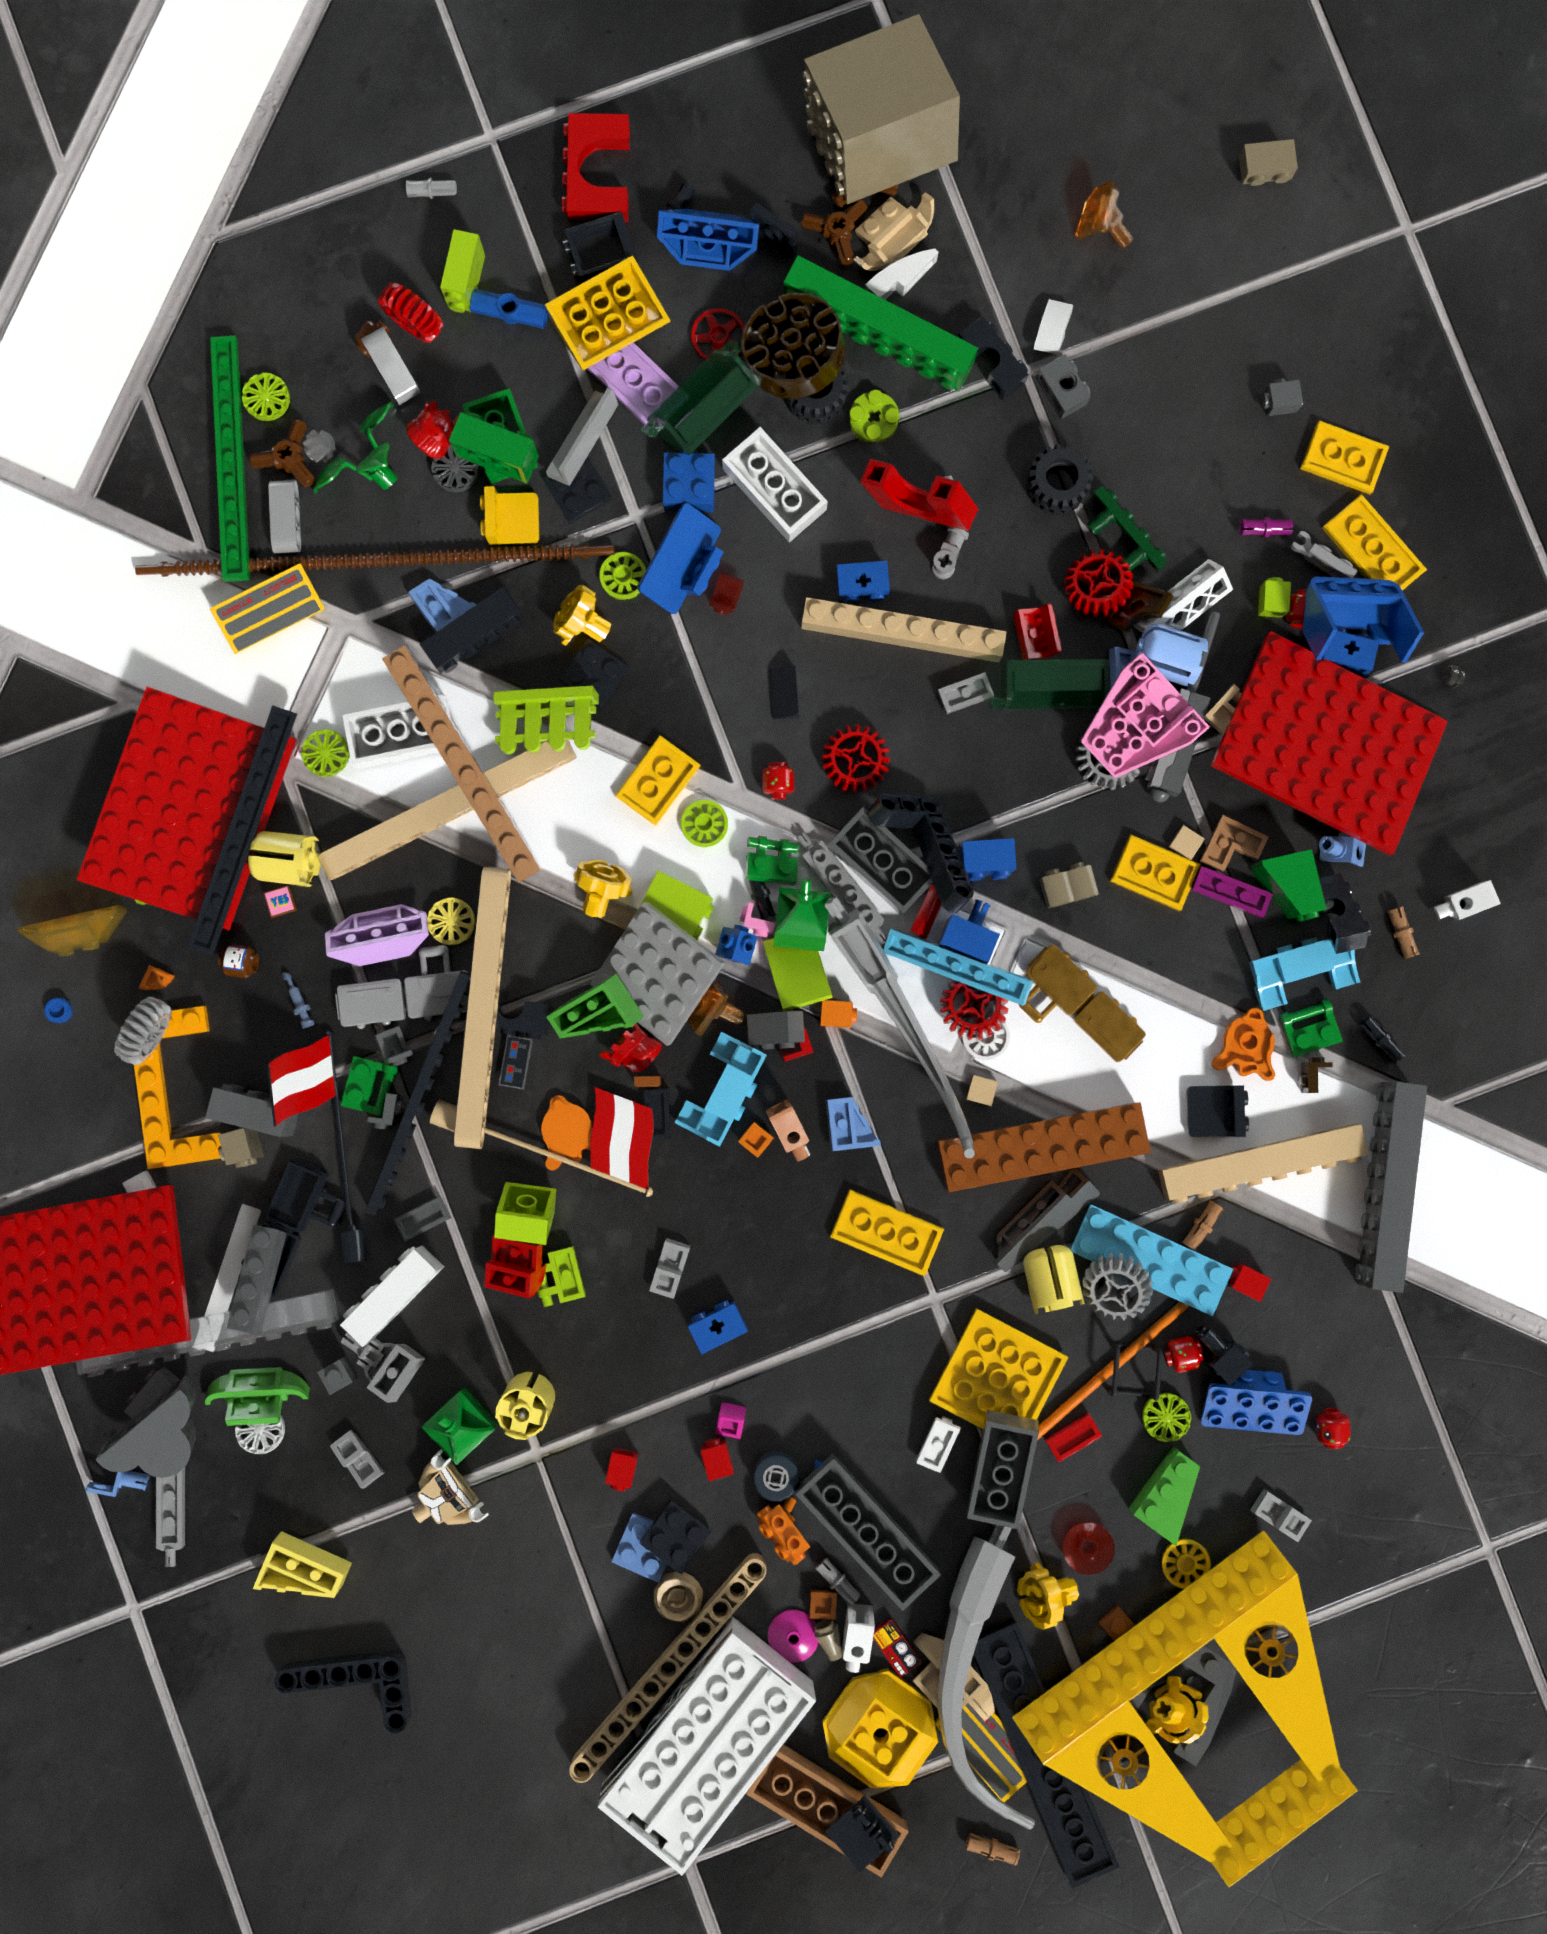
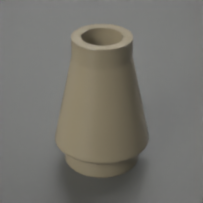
M824 1619L814 1626V1636L829 1660L836 1661L843 1656L838 1624L834 1623L831 1619Z

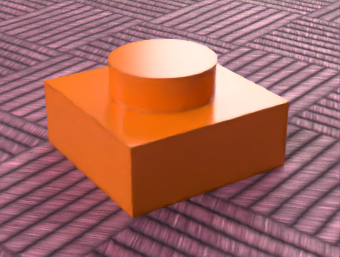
M753 1122L738 1142L758 1158L774 1137Z

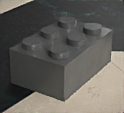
M223 1084L222 1087H213L205 1118L278 1137L293 1136L299 1113L288 1117L274 1127L269 1093L257 1090L244 1092L245 1087L234 1084Z

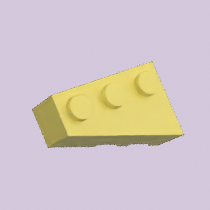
M281 1531L271 1544L253 1589H277V1592L284 1593L286 1591L302 1592L303 1595L334 1598L343 1586L352 1562Z

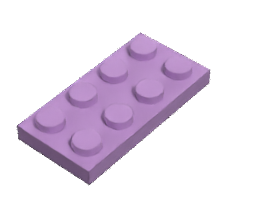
M634 342L587 368L606 388L613 389L616 398L653 434L688 400V395Z

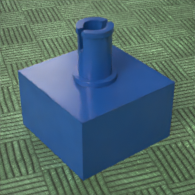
M975 899V904L968 920L952 914L946 921L937 945L989 963L1000 936L999 933L982 926L991 905L985 902L979 912L983 901Z

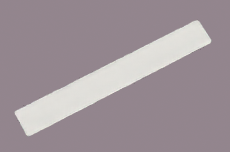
M245 1204L241 1205L195 1342L196 1347L211 1352L215 1350L238 1282V1276L242 1269L241 1261L245 1258L253 1225H257L261 1213L260 1209Z

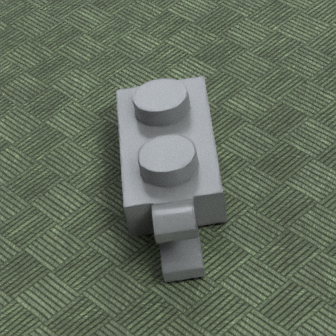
M1304 531L1297 535V537L1303 540V545L1293 542L1290 546L1293 551L1303 554L1305 560L1332 577L1353 578L1357 572L1348 560L1339 559L1331 554L1332 552L1328 547L1317 545L1316 543L1312 545L1309 534Z

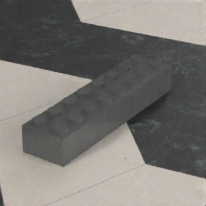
M1381 1082V1085L1376 1090V1101L1379 1102L1378 1110L1373 1116L1375 1136L1370 1141V1151L1373 1152L1372 1161L1367 1166L1369 1187L1364 1192L1366 1212L1361 1217V1228L1364 1229L1363 1237L1358 1243L1360 1263L1355 1268L1357 1284L1371 1289L1398 1293L1404 1292L1428 1087L1426 1085L1404 1082Z

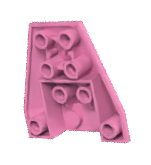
M1141 652L1122 669L1082 737L1081 742L1110 774L1116 778L1190 745L1210 726Z

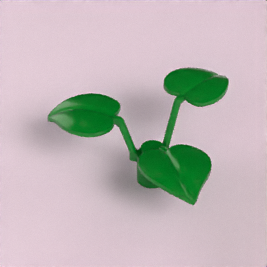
M392 402L374 410L360 426L359 430L361 433L366 431L374 448L369 456L362 460L357 467L345 461L344 457L337 458L329 463L316 480L313 491L315 494H317L319 488L331 482L346 467L363 475L369 481L374 480L383 490L388 489L395 483L398 476L389 468V463L387 462L390 444L387 441L378 446L372 435L373 428L383 420L389 408L394 407Z

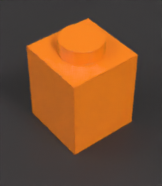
M821 1001L820 1026L851 1028V1024L856 1023L857 1008H853V1002Z

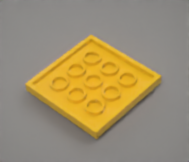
M976 1308L929 1401L982 1429L987 1410L1037 1420L1068 1356Z

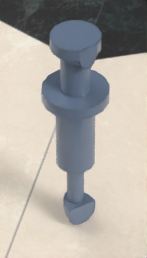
M283 972V979L287 980L289 984V994L296 1008L293 1011L294 1015H300L303 1029L313 1026L315 1023L313 1020H310L307 1013L310 1010V1005H305L299 988L294 986L291 974Z

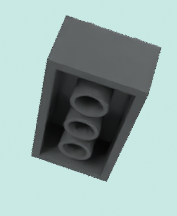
M864 807L828 844V849L901 916L933 883L927 865L886 827L874 825L868 819L867 810Z
M987 1410L967 1505V1519L1019 1529L1039 1435L1038 1420Z

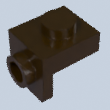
M1309 1057V1062L1301 1063V1073L1298 1074L1297 1081L1302 1093H1319L1318 1068L1333 1067V1062H1325V1057Z

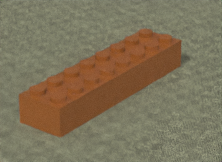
M1141 1102L1127 1103L973 1133L971 1136L975 1155L972 1158L965 1157L959 1136L936 1141L947 1192L1151 1153Z

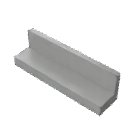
M608 387L604 394L594 391L546 470L548 477L570 486L618 406L613 389Z

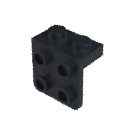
M1244 1085L1190 1086L1187 1088V1127L1190 1137H1246V1131H1249V1118L1245 1116V1106L1248 1105L1249 1098L1247 1090H1244Z

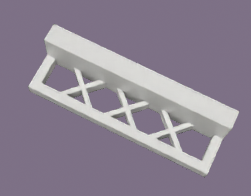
M1210 559L1205 561L1168 591L1173 595V599L1161 618L1151 617L1143 619L1135 624L1134 628L1144 632L1153 624H1161L1180 631L1233 590L1224 567ZM1221 580L1223 587L1213 593L1214 584ZM1199 596H1203L1201 604L1196 608H1192L1194 600ZM1179 611H1184L1181 620L1173 623L1175 615Z

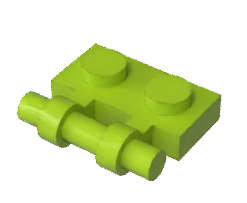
M574 1246L548 1252L550 1263L545 1264L546 1272L552 1271L555 1285H548L545 1273L543 1282L537 1291L538 1298L542 1299L543 1307L553 1305L551 1295L557 1293L560 1303L585 1297L586 1294Z

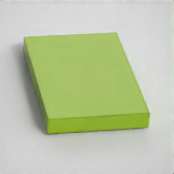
M774 938L762 941L783 1012L833 998L819 951L774 947Z

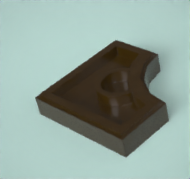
M1131 579L1133 582V588L1130 589L1131 597L1125 598L1126 604L1124 607L1117 605L1118 611L1116 613L1111 610L1105 619V623L1110 627L1128 633L1135 624L1143 619L1151 617L1161 618L1173 599L1171 592Z

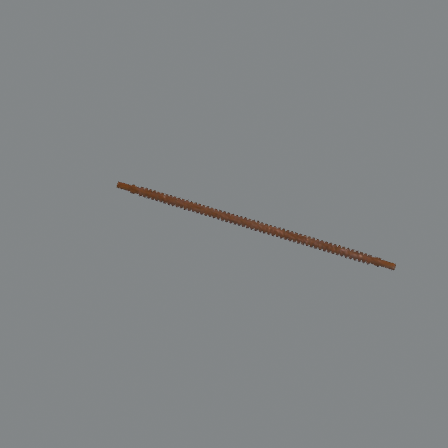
M584 543L582 546L571 544L570 547H567L566 544L563 547H559L557 544L555 548L552 545H549L548 548H545L544 545L538 548L535 545L533 549L530 546H527L526 549H523L522 546L516 549L513 546L511 550L508 547H505V550H501V547H498L497 550H494L493 547L487 550L484 547L483 551H479V548H476L475 551H472L471 548L465 551L462 548L460 552L457 549H454V552H450L449 549L443 552L440 549L438 553L435 550H432V553H428V550L421 553L418 550L416 554L413 551H410V554H407L406 551L399 554L396 551L394 555L391 552H388V555H385L384 552L377 555L374 552L373 555L366 553V556H363L362 553H359L358 556L354 553L348 556L346 553L344 557H341L340 554H337V557H334L333 554L326 557L323 554L322 558H319L318 555H315V558H312L311 555L305 558L302 555L299 559L296 556H293V559H290L289 556H286L285 559L279 556L277 560L275 557H271V560H268L267 557H264L263 560L257 557L256 560L249 558V569L251 573H254L255 570L258 573H261L262 570L268 573L270 569L273 572H276L277 569L283 572L284 569L287 570L299 563L302 564L304 569L308 568L312 571L313 568H316L318 571L320 567H323L324 570H327V567H330L331 570L338 567L340 570L343 566L346 569H349V566H352L353 569L359 566L362 569L365 565L367 568H371V565H374L375 568L381 565L384 568L386 565L392 567L393 564H396L397 567L400 564H403L404 567L407 564H411L413 567L415 563H418L419 566L422 563H425L426 566L429 563H433L435 566L437 562H440V565H443L444 562H447L448 565L454 562L457 565L459 561L462 564H465L466 561H469L470 564L476 561L479 564L481 560L484 563H487V560H491L492 563L498 560L501 563L503 559L506 562H509V559H513V562H516L517 559H520L521 562L524 559L531 561V558H534L535 561H538V558H542L543 561L549 558L552 561L554 557L557 560H560V557H564V560H567V557H571L574 560L575 557L590 559V556L615 555L614 545L589 546V543ZM207 559L205 563L202 560H198L197 563L194 560H191L190 563L185 560L183 564L180 561H176L175 564L162 561L160 564L135 566L136 575H161L162 577H168L169 575L177 574L180 577L182 573L185 576H188L189 573L193 576L199 573L202 576L204 572L207 575H210L211 572L215 575L218 572L222 574L221 559L219 562L216 559H213L212 562Z

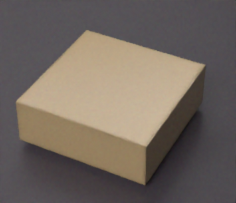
M1183 825L1169 845V848L1181 856L1192 860L1203 843L1204 838Z
M972 1075L966 1099L992 1106L998 1081Z

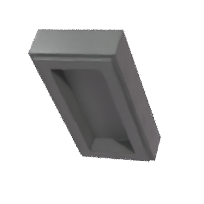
M441 1195L393 1220L404 1242L452 1217Z

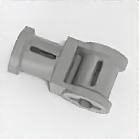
M948 527L947 538L943 542L940 551L934 556L932 571L937 578L948 579L953 575L961 546L964 540H967L969 537V533L965 530ZM943 562L948 563V565H946L945 568H942L940 566L943 564Z

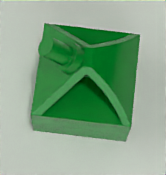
M801 879L800 889L779 887L774 947L824 951L829 913L824 904L830 899V892L811 891L810 879Z
M463 1387L422 1428L457 1465L491 1434L499 1424L475 1397Z

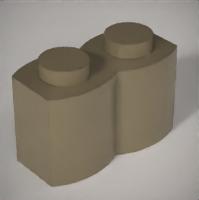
M1080 862L1068 866L1069 871L1060 873L1058 868L1044 872L1045 877H1042L1039 881L1047 909L1098 895L1099 892L1091 865L1084 866V863Z

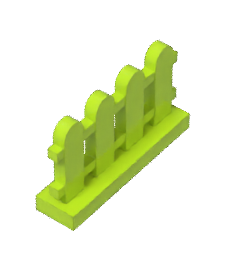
M593 686L494 692L493 702L501 710L496 711V718L500 719V736H495V743L500 744V749L505 754L514 753L517 743H524L525 748L530 753H536L541 748V741H549L550 747L557 752L565 748L566 740H574V744L578 749L586 750L590 747L591 739L596 738V732L591 730V714H596L595 704H599V694ZM567 715H574V731L566 732ZM550 716L549 733H541L542 717ZM517 718H525V734L517 735Z

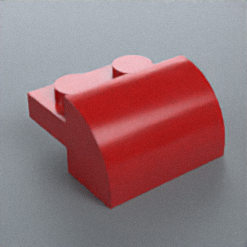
M492 1235L491 1260L486 1262L484 1287L529 1299L533 1297L539 1290L546 1272V1265L541 1264L542 1244L494 1238V1235Z

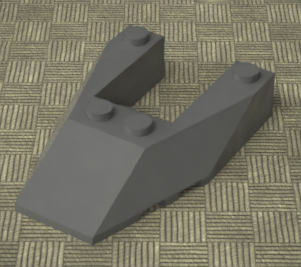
M1212 1639L1161 1677L1167 1681L1168 1676H1178L1183 1685L1191 1686L1201 1692L1202 1698L1200 1700L1194 1699L1192 1702L1195 1709V1718L1198 1714L1196 1701L1205 1702L1208 1705V1721L1205 1724L1206 1729L1202 1736L1190 1744L1168 1742L1174 1753L1194 1766H1197L1211 1743L1232 1692L1236 1675V1668L1215 1639ZM1154 1683L1129 1701L1136 1711L1141 1706ZM1188 1728L1184 1732L1173 1733L1172 1735L1181 1737L1188 1734L1190 1729Z

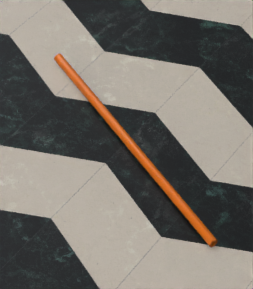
M1179 1301L1123 1350L1119 1357V1368L1182 1314L1189 1305ZM1114 1359L1039 1424L1038 1439L1113 1374Z

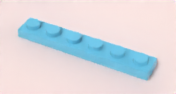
M894 928L890 929L883 949L887 955L1022 1006L1026 1004L1033 980Z

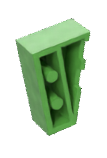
M614 974L559 1006L547 1016V1019L559 1038H566L601 1030L603 1032L610 1031L613 1028L633 1027L644 1016L618 975Z
M1172 1446L1128 1509L1134 1516L1176 1546L1200 1466Z

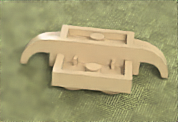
M925 192L917 209L912 206L907 209L892 197L885 201L855 230L857 237L868 244L870 251L864 258L855 257L853 260L856 264L868 271H878L908 254L928 235L927 230L932 223L934 214V198Z
M921 1633L913 1642L931 1662L912 1681L937 1707L938 1682L944 1640ZM970 1666L964 1689L962 1708L969 1703L979 1716L986 1721L995 1712L992 1695L988 1684Z

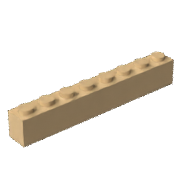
M807 597L801 628L998 663L1003 656L1007 631Z
M1350 1124L1157 1170L1164 1199L1172 1200L1173 1204L1188 1201L1187 1196L1196 1194L1198 1198L1213 1195L1212 1191L1217 1189L1229 1192L1237 1190V1185L1247 1183V1186L1262 1184V1179L1272 1177V1181L1288 1178L1287 1173L1296 1171L1297 1175L1312 1172V1167L1320 1165L1322 1169L1336 1167V1162L1346 1160V1163L1358 1162L1362 1160L1361 1156L1368 1155L1369 1151L1362 1124Z

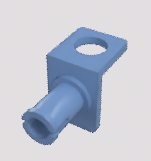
M1322 837L1319 842V859L1321 861L1349 862L1363 867L1365 843L1353 837ZM1357 847H1359L1358 858L1356 856Z
M133 1471L117 1472L114 1486L89 1482L85 1491L116 1497L119 1488H122V1486L145 1491L149 1474Z

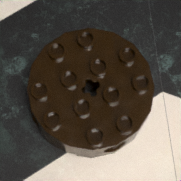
M787 293L778 296V300L770 302L766 306L764 304L753 312L744 326L741 341L750 375L763 391L776 397L793 399L818 393L834 381L844 365L847 348L839 318L832 307L825 300L809 293Z

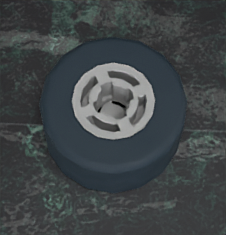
M770 1451L763 1454L756 1461L753 1469V1483L756 1491L763 1498L770 1501H782L789 1498L796 1491L799 1483V1469L795 1460L789 1454L782 1451Z

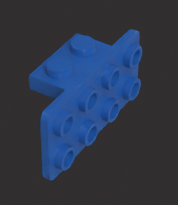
M682 504L637 587L638 591L670 614L678 612L687 594L700 596L706 590L708 580L713 571L718 568L720 558L724 553L719 548L714 547L721 533L720 526L690 504Z
M1247 1369L1230 1386L1216 1383L1208 1386L1200 1420L1201 1424L1205 1427L1301 1435L1304 1432L1312 1396L1309 1392L1286 1390L1282 1373Z

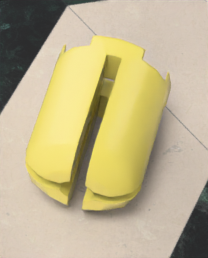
M270 831L260 832L256 834L251 843V851H257V853L294 858V861L248 856L250 873L260 881L310 887L312 885L309 883L313 875H319L321 866L317 857L321 853H316L314 842L319 840L315 836Z
M1062 1245L1047 1248L1050 1266L1044 1248L1033 1250L1024 1257L1023 1265L1034 1314H1038V1308L1045 1307V1312L1074 1306L1073 1301L1079 1300L1080 1305L1085 1304L1073 1252L1070 1248Z
M524 1372L516 1375L509 1381L498 1402L495 1418L498 1419L500 1426L505 1430V1434L514 1439L526 1440L528 1437L542 1431L551 1413L555 1401V1391L548 1379L540 1374L533 1388H530L533 1372ZM524 1408H526L527 1412L524 1416V1419H521Z

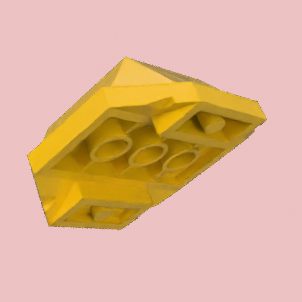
M889 1668L852 1677L823 1719L829 1758L870 1788L909 1785L938 1743L931 1701L925 1694L903 1678H900ZM884 1728L887 1730V1734L884 1737H876L874 1735L875 1730Z

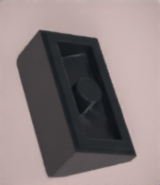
M796 665L770 669L774 720L799 718Z

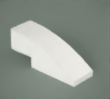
M935 248L925 250L894 262L867 282L865 290L884 300L895 290L903 297L937 262L938 251Z

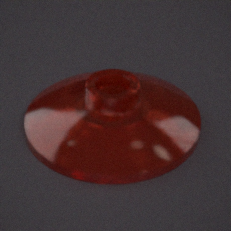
M1083 1522L1072 1527L1066 1534L1063 1541V1555L1068 1565L1074 1571L1084 1575L1098 1574L1104 1571L1113 1560L1115 1552L1114 1541L1110 1533L1103 1526L1094 1522ZM1090 1542L1091 1548L1083 1550L1084 1543Z

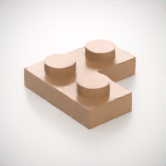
M1222 815L1200 862L1220 872H1224L1234 851L1256 861L1259 859L1269 837Z

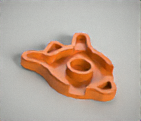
M1250 1008L1243 1016L1228 1025L1223 1035L1221 1052L1211 1061L1213 1069L1221 1071L1232 1064H1236L1239 1076L1256 1073L1262 1080L1271 1081L1274 1079L1275 1071L1271 1065V1055L1274 1050L1275 1038L1264 1019L1262 1010Z
M563 1096L553 1097L541 1127L542 1136L547 1144L548 1151L578 1163L582 1161L583 1149L591 1151L590 1140L593 1125L589 1114L578 1105L568 1102ZM547 1157L545 1163L547 1169L554 1171L563 1162Z

